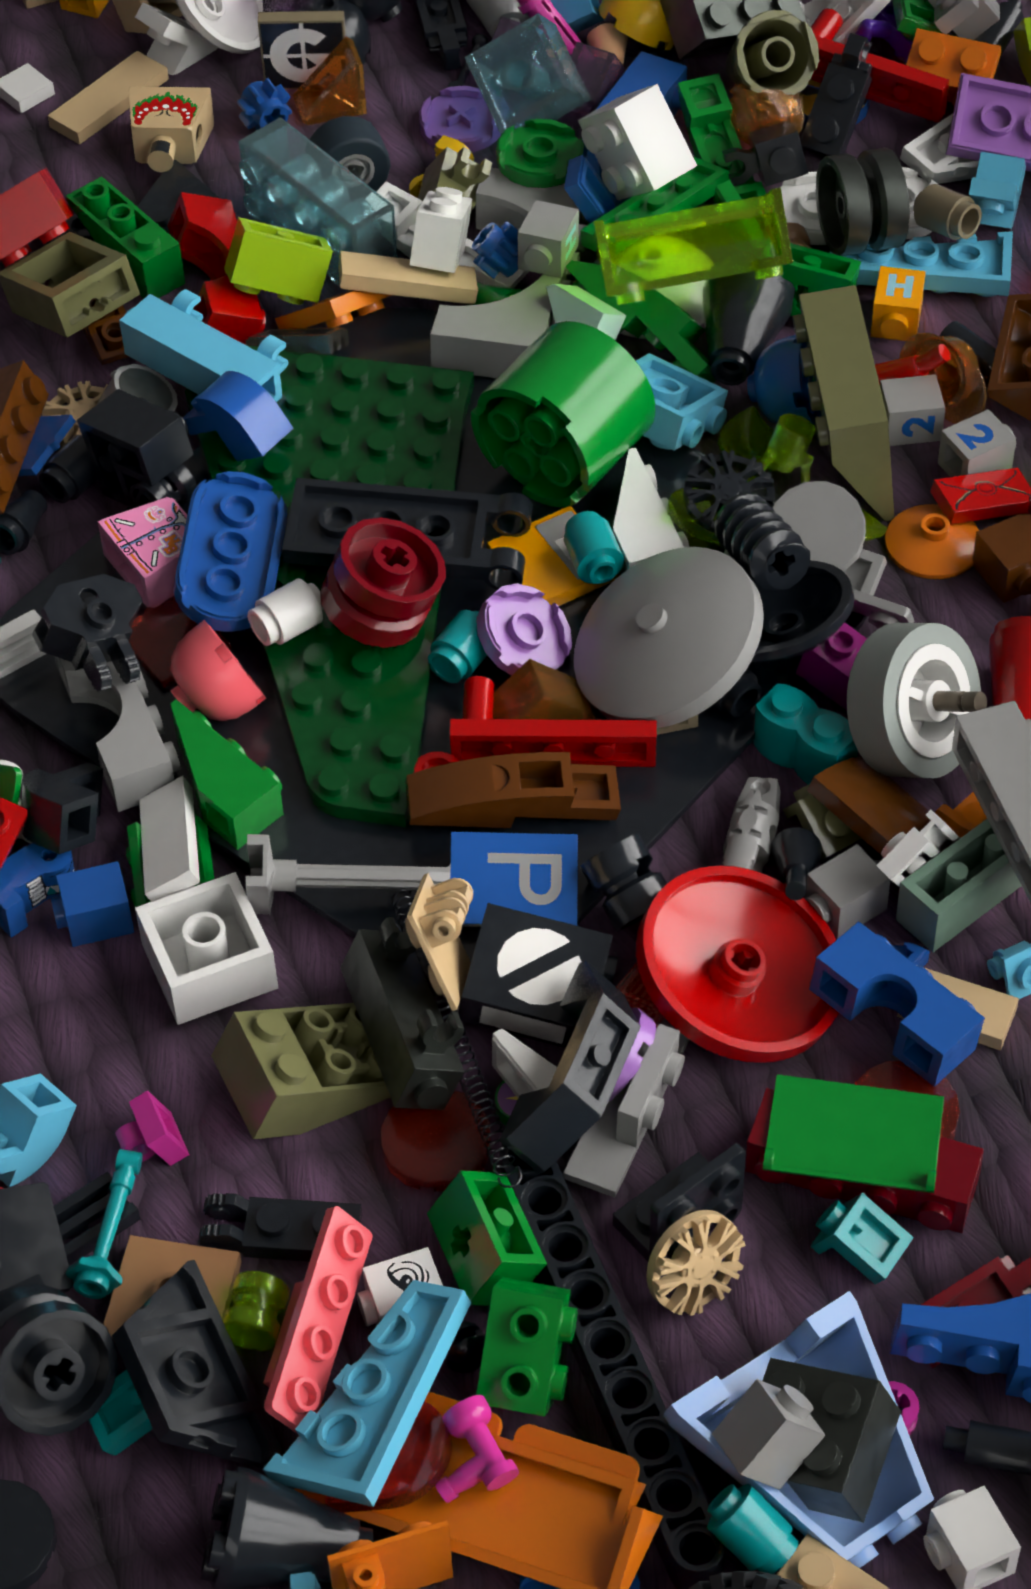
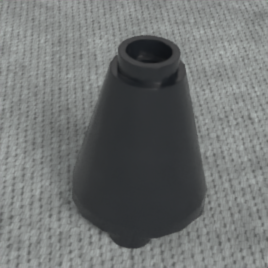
M747 255L736 256L732 259L731 263L724 264L712 271L703 287L702 304L711 373L718 382L730 386L742 384L752 374L760 353L773 343L789 319L793 309L795 288L790 281L781 277L775 270L757 263L753 257Z
M237 1466L234 1471H224L222 1483H218L211 1520L221 1521L220 1531L214 1530L211 1543L206 1545L200 1579L212 1581V1588L216 1589L290 1585V1574L303 1572L315 1574L318 1583L331 1582L327 1556L338 1553L343 1546L353 1541L366 1539L373 1542V1529L360 1527L359 1520L254 1470Z

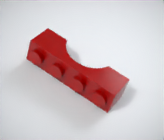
M181 192L167 225L169 234L179 242L181 258L198 266L211 279L210 281H204L198 295L201 301L193 309L203 314V323L244 345L253 346L256 337L261 336L266 324L265 311L260 307L257 294H249L236 289L234 283H230L224 269L238 221L232 202L228 199Z

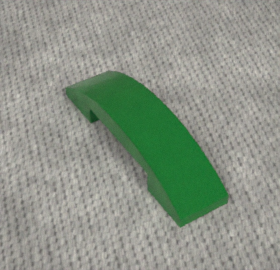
M719 73L678 82L677 90L695 157L729 170V174L739 172L742 169L743 162L741 160H734L726 163L722 155L724 150L730 148L742 149L731 121L733 108ZM752 175L745 183L734 186L758 226L773 223L771 205L761 181L755 182Z

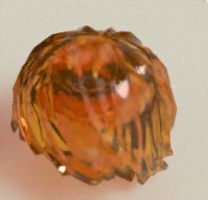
M743 83L735 84L733 89L730 90L733 95L730 99L733 108L731 121L737 136L743 142L749 144V146L750 142L747 133L790 120L798 134L801 132L805 118L802 96L799 97V92L795 95L792 93L787 95L780 89H765L757 93L745 89Z

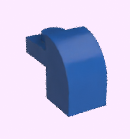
M226 371L208 388L196 396L191 402L194 408L183 417L190 435L216 430L236 461L264 456L293 429L273 397L252 378L235 371Z

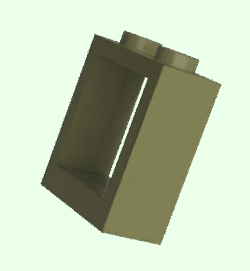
M72 232L66 233L0 271V283L12 313L66 338L140 295L125 254ZM49 279L48 286L43 285V282ZM95 298V305L90 307V301Z

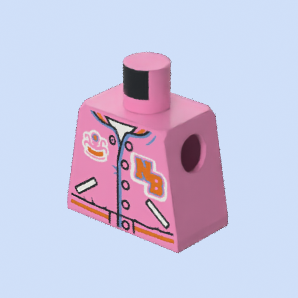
M168 497L98 521L104 556L126 582L135 585L143 603L149 610L158 607L174 595L173 584L187 520V514L173 498Z

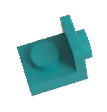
M861 1193L844 1204L836 1200L823 1212L816 1222V1227L821 1231L810 1247L818 1254L834 1248L876 1285L887 1278L914 1237L864 1193Z
M125 1370L116 1377L108 1399L95 1416L89 1419L102 1450L114 1456L153 1429L128 1371Z

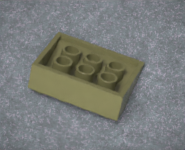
M856 285L799 294L801 314L792 316L796 343H806V348L800 349L804 377L813 376L814 382L807 383L811 411H821V416L815 417L819 446L828 445L832 465L884 521H891L894 518L888 418Z

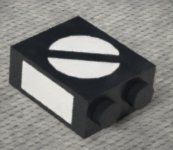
M487 903L461 997L458 1013L460 1014V1020L494 1030L502 1028L509 1034L566 1048L577 1021L563 1010L560 1004L578 964L587 961L611 983L613 982L618 957L608 955L613 935Z

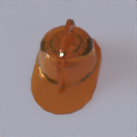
M918 333L905 342L900 351V358L922 355L940 344H944L951 355V359L928 373V375L936 374L945 404L944 418L957 424L983 412L987 398L985 381L979 370L978 359L972 347L964 340L954 336L940 337L932 333Z

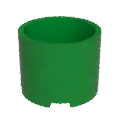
M564 321L555 323L547 328L482 392L477 406L471 411V424L476 441L488 462L494 469L502 465L508 473L523 484L522 494L545 505L568 507L576 504L651 428L656 408L652 388L644 372L635 359L618 342L592 326L579 322Z

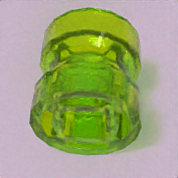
M245 1271L236 1275L230 1295L234 1304L233 1307L225 1311L223 1317L224 1325L234 1345L257 1351L269 1350L275 1346L280 1329L277 1316L285 1311L290 1295V1289L285 1282L271 1274L260 1271Z

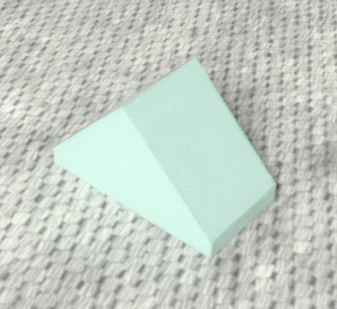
M563 284L546 286L555 323L564 321L583 323L604 332L616 340L627 315L578 286Z

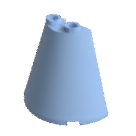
M849 1291L806 1318L785 1340L724 1379L720 1380L718 1376H715L671 1404L663 1416L676 1432L742 1486L751 1484L802 1535L806 1536L809 1534L858 1568H861L879 1555L873 1546L875 1542L887 1535L894 1545L921 1526L923 1523L916 1513L934 1500L901 1414L864 1523L808 1510L787 1482L781 1489H777L740 1475L712 1435V1432L756 1379L763 1380L770 1358L879 1380L896 1403L858 1303Z

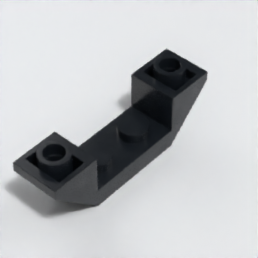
M587 961L578 964L560 1004V1007L577 1021V1024L551 1083L547 1088L519 1095L499 1139L502 1144L537 1173L545 1172L602 1117L641 1027L624 994Z

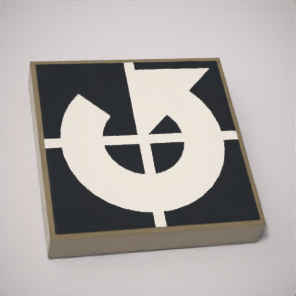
M344 11L258 12V31L264 81L266 78H269L275 87L281 84L284 89L349 88L350 78Z

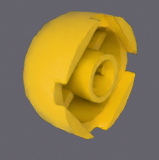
M602 0L598 8L600 16L605 19L609 12L617 19L613 27L623 34L653 48H657L660 41L665 42V50H670L673 47L674 42L660 0Z

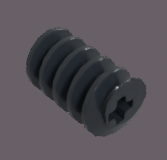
M740 493L724 503L717 514L714 526L715 536L720 545L727 550L728 554L764 590L777 592L787 590L797 584L806 574L810 564V550L804 546L798 533L793 531L791 526L784 522L783 518L757 493Z

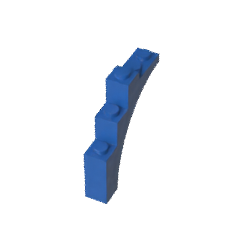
M1031 1293L994 1304L960 1307H938L902 1303L891 1334L890 1354L906 1356L914 1362L923 1364L940 1362L963 1366L979 1374H991L994 1372L1006 1374L1005 1395L1024 1398L1031 1403Z

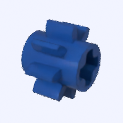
M266 78L264 82H253L244 89L241 99L237 100L238 105L243 110L239 118L248 130L255 127L260 135H264L265 132H276L286 124L288 115L292 114V110L286 104L291 97L281 84L275 87L269 78Z
M505 221L501 228L494 222L489 223L480 231L472 244V249L479 254L473 260V263L492 279H495L499 272L505 277H510L518 271V229L508 221Z

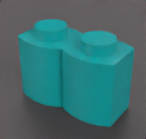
M778 683L756 704L754 745L756 749L771 762L780 766L794 768L796 774L806 784H810L815 775L834 764L857 757L858 750L850 732L848 719L833 711L819 709L816 703L803 691Z

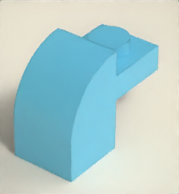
M987 152L980 153L976 177H972L969 197L981 208L982 218L980 224L1012 229L1026 170L1024 158Z
M41 1073L2 1083L0 1086V1180L8 1187L14 1186L30 1177L52 1156L61 1143L77 1106Z

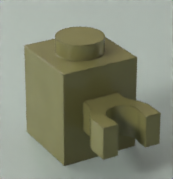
M446 147L425 169L418 199L423 201L428 191L435 192L438 187L454 188L463 192L462 197L473 199L472 211L476 204L478 184L484 182L489 177L492 162L484 159L481 164H478L469 159L471 150L463 147L459 152H456Z

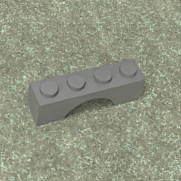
M55 657L58 671L72 703L101 705L112 710L120 717L110 733L96 743L100 765L103 768V777L117 811L120 812L140 805L139 799L174 781L173 772L181 770L178 755L172 741L163 743L160 737L161 734H164V727L156 705L147 707L144 701L149 696L141 671L140 680L125 684L122 678H120V674L117 673L112 661L107 662V666H109L111 671L112 687L97 692L96 689L94 690L84 669L75 671L71 662Z

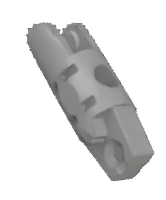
M749 777L734 807L723 846V866H736L762 873L764 865L769 860L771 843L775 837L779 822L781 791L778 779Z

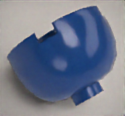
M795 335L776 340L760 353L754 366V374L749 375L747 379L748 395L751 402L758 403L760 411L771 423L786 429L816 428L815 417H820L821 411H811L807 383L814 382L813 376L804 377L800 358V349L806 348V343L797 344Z

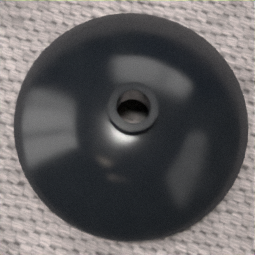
M810 560L806 574L797 584L787 590L777 592L764 590L755 583L763 603L764 620L760 642L750 663H771L794 658L815 649L830 639L844 624L854 605V591L848 576L834 565Z

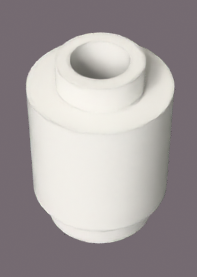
M297 578L257 600L255 608L248 611V620L257 638L266 646L273 643L281 645L323 621L322 610L324 609L321 605L320 591L313 583L307 584L302 579Z

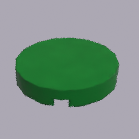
M552 119L525 121V126L517 129L513 125L507 128L497 140L496 163L500 172L510 181L525 187L548 188L564 184L569 160L580 155L584 156V143L581 137L578 139L575 136V130L564 123Z

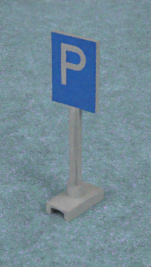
M451 832V855L448 867L297 864V860L273 859L269 835L247 834L251 876H246V893L255 914L271 913L274 891L296 892V887L418 890L423 875L429 873L434 885L452 878H461L472 886L473 899L469 905V910L462 927H481L487 903L577 926L578 834Z

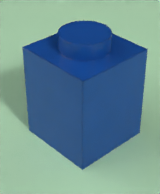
M118 861L56 875L61 896L51 898L57 929L68 927L73 947L135 933Z

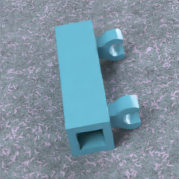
M187 289L181 291L171 305L149 294L139 304L129 309L119 320L126 355L198 395L226 371H235L252 378L260 384L276 402L282 398L280 373L287 367L288 360L278 354L286 348V342L273 335H269L260 343L257 351L203 323V314L193 309L201 301V298Z

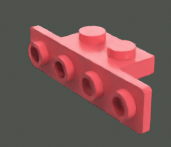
M339 1206L328 1208L325 1212L304 1281L296 1282L263 1382V1384L269 1387L264 1403L265 1411L296 1434L298 1433L295 1428L310 1410L316 1413L320 1410L373 1237L370 1230Z

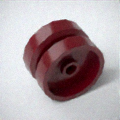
M382 517L361 520L348 528L340 542L333 562L320 587L321 605L328 619L343 634L363 644L383 648L404 645L418 635L446 579L445 561L437 546L423 532L402 521Z

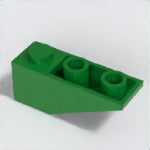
M101 176L66 195V201L95 242L126 255L140 296L143 299L149 294L160 298L185 284L179 242Z
M176 699L170 703L175 734L202 819L210 828L239 850L247 843V834L261 833L284 815L281 797L282 784L270 768L266 766L259 767L248 758L243 748L234 739L228 738L226 740L217 733L199 711L191 712Z

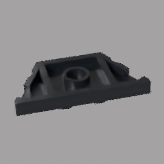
M187 1261L112 1335L113 1340L158 1441L264 1469L276 1453L281 1456L284 1453L196 1261Z

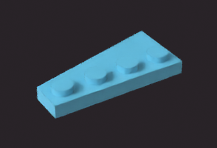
M413 1280L368 1336V1341L371 1345L359 1361L352 1365L347 1363L333 1380L336 1390L317 1413L310 1410L295 1428L299 1435L283 1456L276 1453L264 1467L263 1471L268 1478L285 1486L374 1507L471 1305V1301L465 1291Z

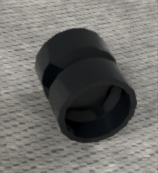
M639 833L613 844L580 866L592 890L595 893H604L606 899L602 907L616 932L641 921L653 899L667 884L661 872H652L649 867L654 859Z

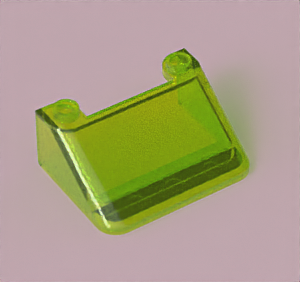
M781 188L771 189L763 196L604 224L603 220L594 221L592 226L606 297L616 296L617 305L644 301V291L755 271L756 280L784 275L782 266L793 263Z

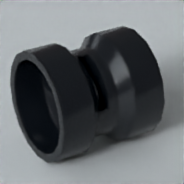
M181 464L154 486L138 480L130 487V496L136 507L166 497L173 498L179 505H184L191 499L197 485L190 471Z

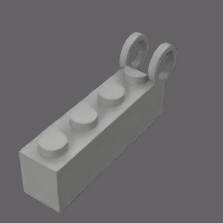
M1011 701L956 716L952 751L1031 903V719H1025L1017 703Z

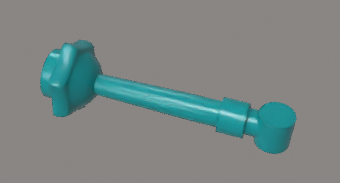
M119 1149L115 1172L109 1187L111 1193L93 1256L79 1258L76 1263L69 1266L66 1270L67 1277L74 1282V1289L82 1296L100 1299L109 1295L113 1289L122 1284V1276L113 1268L107 1258L127 1196L131 1194L136 1179L134 1174L138 1175L140 1172L143 1157L141 1152Z

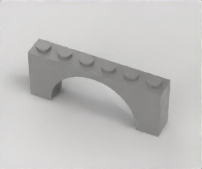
M491 168L489 177L484 182L478 184L476 191V229L482 230L491 222H494L501 228L503 223L508 221L519 230L535 200L577 209L578 207L565 191V183L548 188L525 187L510 181L500 172L499 168ZM580 210L579 245L571 259L573 261H580V253L577 251L584 252L586 248L581 246V229L587 226L585 224L589 223ZM566 268L561 278L542 274L537 281L523 291L502 300L468 306L439 305L430 333L431 367L474 372L475 376L497 378L547 328L555 324L546 286L551 284L571 285L572 281L569 279L576 280V278Z

